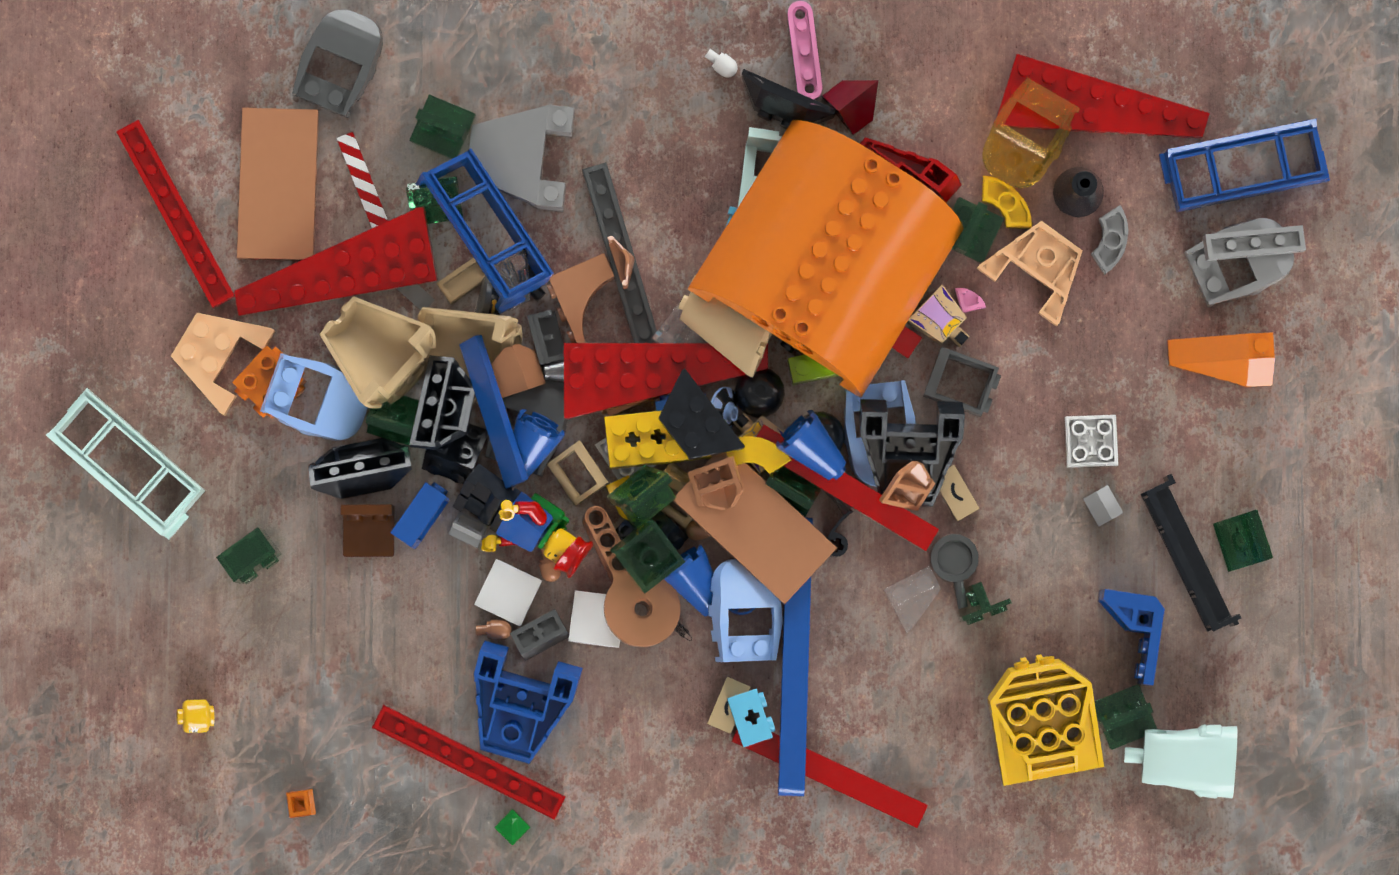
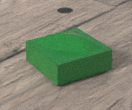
M512 809L494 828L513 846L529 830L530 826Z

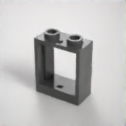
M941 347L923 397L934 401L960 402L936 393L947 360L950 359L989 374L977 408L963 403L964 412L981 417L983 412L988 413L993 400L989 398V394L992 388L997 389L1001 375L997 374L999 367Z

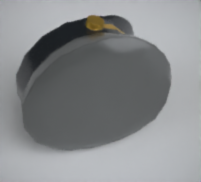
M485 275L475 312L500 315L495 307L499 295Z

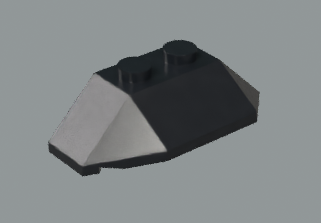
M743 69L742 80L753 109L758 112V117L767 121L777 120L781 122L780 126L785 129L788 128L792 120L820 124L834 118L836 109Z
M429 355L409 444L410 447L436 450L467 435L475 392L471 380L453 357Z
M385 438L332 447L315 463H311L308 466L311 489L339 499L390 490L412 470L409 447Z

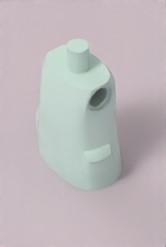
M1204 724L1198 728L1178 731L1147 729L1144 732L1143 748L1125 747L1124 763L1142 764V783L1191 790L1199 797L1233 799L1237 755V726Z

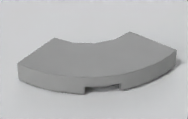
M1121 205L1098 219L1102 228V238L1098 247L1091 253V256L1104 275L1119 262L1127 244L1128 223Z

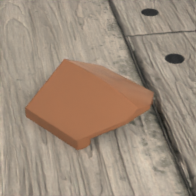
M613 236L607 237L623 290L628 289L635 258Z
M520 344L504 348L494 361L491 362L502 398L546 383L535 350Z
M733 456L688 472L699 506L725 510L736 506L744 491Z
M911 461L895 474L879 500L884 504L918 511L934 487L935 482L922 463Z

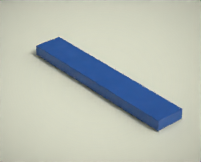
M476 335L459 344L505 488H512L528 480V476L482 335Z

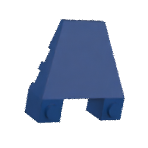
M484 641L474 671L477 694L476 705H478L480 750L530 764L553 728L560 721L562 715L573 702L583 668L558 661L551 684L503 671L509 647Z

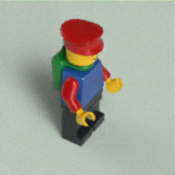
M479 463L466 479L452 506L460 512L464 508L478 516L483 524L491 526L490 529L498 535V537L488 535L483 538L482 551L494 552L496 551V544H499L500 547L516 545L531 552L538 545V548H544V556L556 563L553 569L565 572L567 578L573 576L593 547L592 541L585 542L582 537L576 538L566 531L569 518L565 516L563 510L536 492L530 498L516 488L514 490L512 488H505L502 479Z

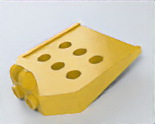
M1041 654L1036 655L1035 663L1029 664V661L1024 657L1020 658V662L1014 663V667L1008 668L987 697L1003 785L1006 786L1104 767L1092 683L1089 679L1060 659H1054V656L1042 657ZM1065 698H1073L1074 703L1070 708L1064 709L1061 707V703ZM1041 702L1049 704L1048 710L1045 713L1036 712V707ZM1015 707L1023 708V714L1019 718L1011 717V711ZM1076 727L1079 729V733L1075 738L1067 737V731L1070 728ZM1046 732L1054 734L1053 740L1049 743L1041 741L1043 734ZM1021 737L1029 739L1028 745L1024 748L1016 746L1017 740Z

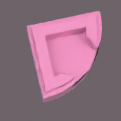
M955 288L958 305L963 313L986 308L983 299L975 292L966 288Z

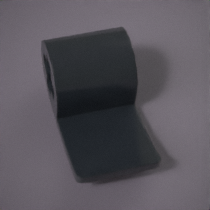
M852 510L848 511L835 524L827 537L829 541L833 542L835 539L841 540L840 545L843 546L842 551L838 549L837 553L833 552L830 555L831 557H840L848 549L847 539L834 531L847 516L854 512Z

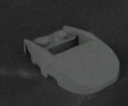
M335 10L323 17L301 55L292 94L349 118L351 115L349 110L356 100L359 101L365 88L376 72L375 67L383 46L382 32L377 24L371 19L350 10ZM316 47L362 66L352 91L306 72Z
M545 380L546 383L502 398L506 409L509 408L517 412L526 409L525 414L531 415L533 411L558 424L556 430L559 432L564 430L566 432L568 419H564L563 381ZM489 438L485 457L497 461ZM558 445L532 474L543 477L545 473L543 471L549 460L553 458Z

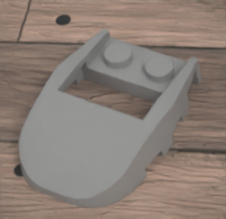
M1258 218L1230 225L1217 233L1279 228L1281 226L1274 220ZM1203 241L1184 252L1207 307H1212L1216 303L1224 301L1228 303L1261 293L1262 290L1284 279L1291 271L1294 263V253L1246 257L1256 281L1230 292L1217 260L1206 261Z

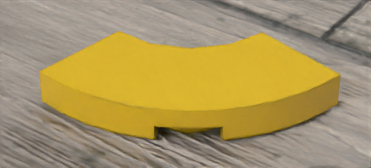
M983 176L982 202L992 204L999 209L1004 217L1006 228H1032L1031 214L1024 198L1007 182L995 177Z
M752 436L738 437L744 444V449L725 452L728 457H734L736 466L743 463H756L762 466L769 474L791 461V458L780 451L773 442Z

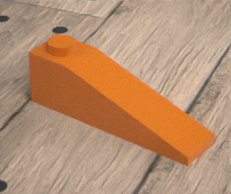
M1273 332L1167 340L1169 366L1211 376L1222 381H1229L1244 387L1272 386L1275 360Z

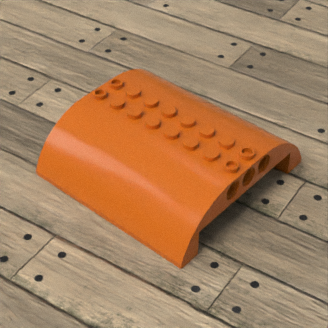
M792 120L689 285L688 290L708 303L713 297L842 377L843 379L839 385L861 398L964 227L956 213L932 190L868 148L843 134L819 124Z

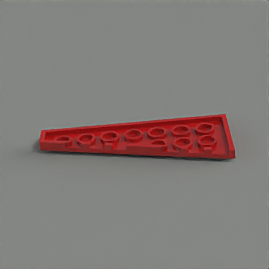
M1016 54L994 126L1201 139L1210 113Z
M425 207L411 210L235 290L238 315L437 281L438 277Z
M564 343V419H571L668 395L671 393L684 368L698 386L747 374L709 343ZM768 343L756 372L768 370Z

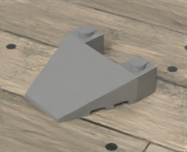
M546 105L472 125L469 149L473 150L499 191L528 203L537 209L563 212L566 184L564 182L541 180L546 135L572 137L575 118L573 107ZM466 170V176L471 178V176Z

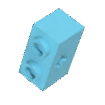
M756 688L727 698L743 747L773 738L771 732L776 730L771 716L766 718L763 708L767 707L763 692L758 693ZM751 709L753 713L759 714V718L756 719L757 724L752 725L751 721L746 722L745 717L748 716V710Z

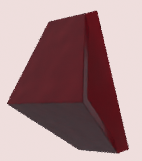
M842 80L822 95L828 105L836 109V115L853 136L873 121L879 80Z

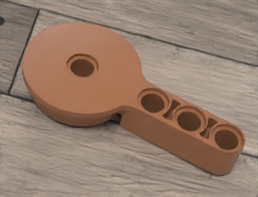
M600 506L590 507L584 514L582 523L612 582L604 600V617L609 629L619 640L631 646L650 647L659 644L671 635L679 621L680 600L676 590L661 575L637 569L632 564L604 508ZM593 513L599 515L601 524L593 525L589 521V515ZM602 536L610 537L613 542L612 547L606 548L602 546L600 538ZM612 560H622L624 569L620 571L615 570L611 564ZM637 603L646 607V616L636 614L635 605Z

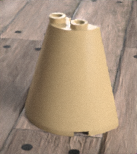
M690 292L689 296L684 295L679 305V309L683 310L680 320L745 374L753 378L764 356L766 345L772 333L714 297L708 303Z
M353 296L349 302H346L341 307L340 318L336 321H329L324 326L320 336L358 400L368 408L377 409L381 408L384 402L394 403L419 381L427 369L429 352L431 348H435L436 337L434 330L427 324Z
M423 307L418 315V321L429 325L435 333V348L430 349L429 355L455 358L468 377L469 373L459 346L464 341L473 336L482 335L490 362H493L504 348L515 344L522 345V325L518 324V319L512 316ZM475 395L474 402H476V403L478 404V401H477V398H476V395Z

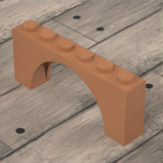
M604 253L552 275L549 280L551 284L546 285L551 298H557L561 307L556 309L561 321H567L571 330L567 331L571 343H586L583 333V320L587 306L599 289L615 279ZM656 398L602 410L601 412L603 415L608 413V416L620 415Z

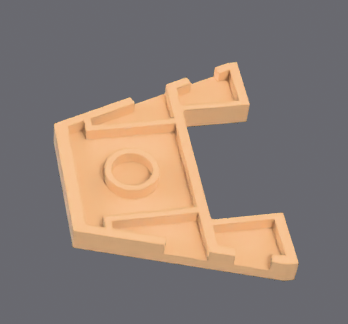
M1040 221L1013 242L979 264L977 269L995 282L1009 262L1012 261L1053 291V294L1038 314L1057 327L1060 323L1083 250L1043 221Z
M196 313L171 357L215 408L225 416L237 396L215 384V380L240 338L263 350L268 345L275 330L269 327Z

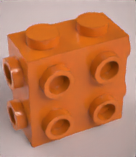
M266 345L232 382L237 387L234 392L244 401L247 398L255 403L253 409L263 418L266 415L272 419L274 418V416L263 413L260 410L280 354H284L276 346L271 349ZM302 377L294 396L295 399L306 389L303 385L307 381Z

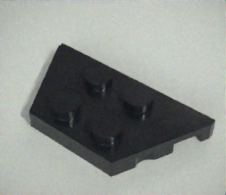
M684 368L658 420L689 460L744 449V444Z

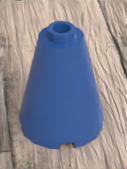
M522 409L517 415L513 433L529 478L565 436V431L559 432L556 430L558 424L534 411L531 415L525 414L527 410Z
M808 410L809 416L806 418L802 415L799 416L783 432L781 436L784 440L782 443L777 441L776 447L827 480L832 478L836 480L846 471L844 467L846 461L813 410Z
M699 545L698 549L694 546L671 560L673 566L669 569L664 566L659 573L683 598L706 617L709 615L708 605H712L713 593L710 590L714 572L705 549L702 545Z

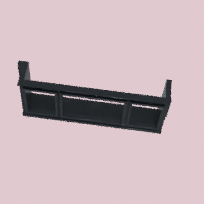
M1172 474L1163 477L1165 483L1142 493L1141 496L1207 632L1210 630L1214 632L1227 625L1230 627L1239 624L1238 620L1241 619L1240 614H1230L1168 487L1176 483Z

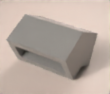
M1108 485L1083 498L1098 526L1123 513Z
M459 511L449 531V535L478 548L488 526Z

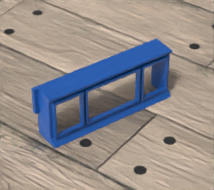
M1317 118L1170 148L1165 153L1159 154L1165 184L1170 183L1176 213L1330 181L1324 151H1322L1318 134ZM1308 133L1317 172L1291 177L1283 138ZM1270 140L1275 141L1283 179L1225 191L1221 190L1213 152ZM1205 154L1213 193L1184 199L1176 160Z
M471 148L467 152L430 171L421 173L415 186L419 189L426 185L499 295L500 298L495 307L500 314L526 300L525 295L548 283L553 275V271ZM464 166L477 186L450 199L437 179ZM482 193L515 243L490 258L455 207ZM521 252L536 276L509 289L494 265Z

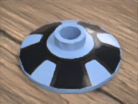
M721 387L713 395L711 403L732 429L734 426L733 422L736 421L739 413L735 392L730 387Z

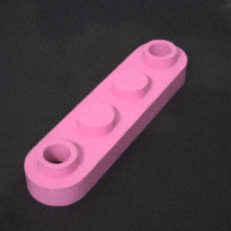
M796 1L790 5L787 17L797 92L817 100L822 93V80L813 11L807 2ZM796 12H803L805 17L803 19L796 18ZM808 85L813 86L814 92L807 93L805 87Z

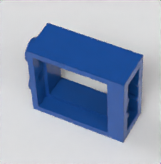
M425 482L390 533L416 550L450 501L446 496L448 491L435 482L432 485Z

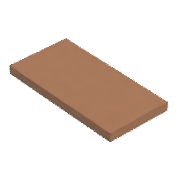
M242 108L237 259L301 261L314 255L319 110Z
M725 452L713 455L704 466L729 457ZM747 463L737 466L744 491L736 506L725 510L699 506L689 481L672 500L784 605L837 549L833 543Z

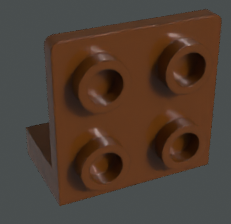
M341 505L344 557L394 556V535L390 533L394 528V505Z

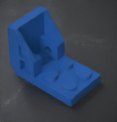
M1109 589L1099 590L1098 602L1124 631L1144 634V637L1140 638L1138 643V653H1141L1140 663L1135 665L1134 678L1138 679L1137 684L1154 685L1165 608L1154 596ZM1140 615L1144 617L1143 624L1139 621Z

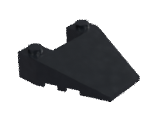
M860 399V434L878 493L883 495L895 474L911 461H917L925 466L930 477L935 482L934 487L921 506L933 507L945 480L947 470L954 460L955 452L963 440L965 421L963 402L937 401L935 425L887 423L888 410L886 400Z

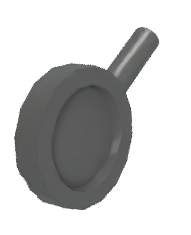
M950 534L942 537L934 544L930 553V563L933 571L941 579L954 583L958 609L966 608L968 604L963 580L968 579L975 572L979 554L975 544L969 538L960 534Z

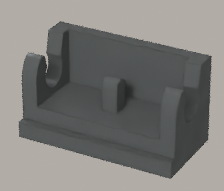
M548 310L527 315L540 366L543 367V365L564 360V343L555 311Z
M555 609L510 633L525 661L569 638V633Z

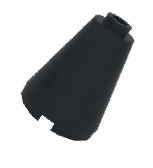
M1074 167L1064 171L1057 178L1054 184L1053 196L1055 204L1060 211L1080 218L1089 216L1099 208L1103 200L1104 189L1100 178L1093 171L1083 167Z

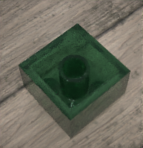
M648 519L610 549L611 553L644 594L685 563L684 559L652 519Z
M257 527L216 558L233 582L245 583L247 585L258 577L257 572L262 568L268 570L279 562L277 557L282 555V553L266 531Z

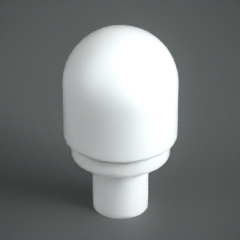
M710 49L705 55V58L713 63L711 67L714 68V71L721 76L730 78L736 74L738 70L737 63L726 53L723 54L721 52L718 55Z

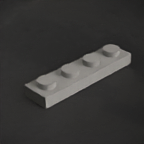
M1303 225L1205 234L1202 236L1206 261L1306 251Z

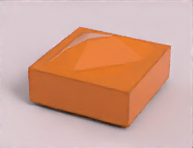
M313 789L286 793L290 818L316 814Z

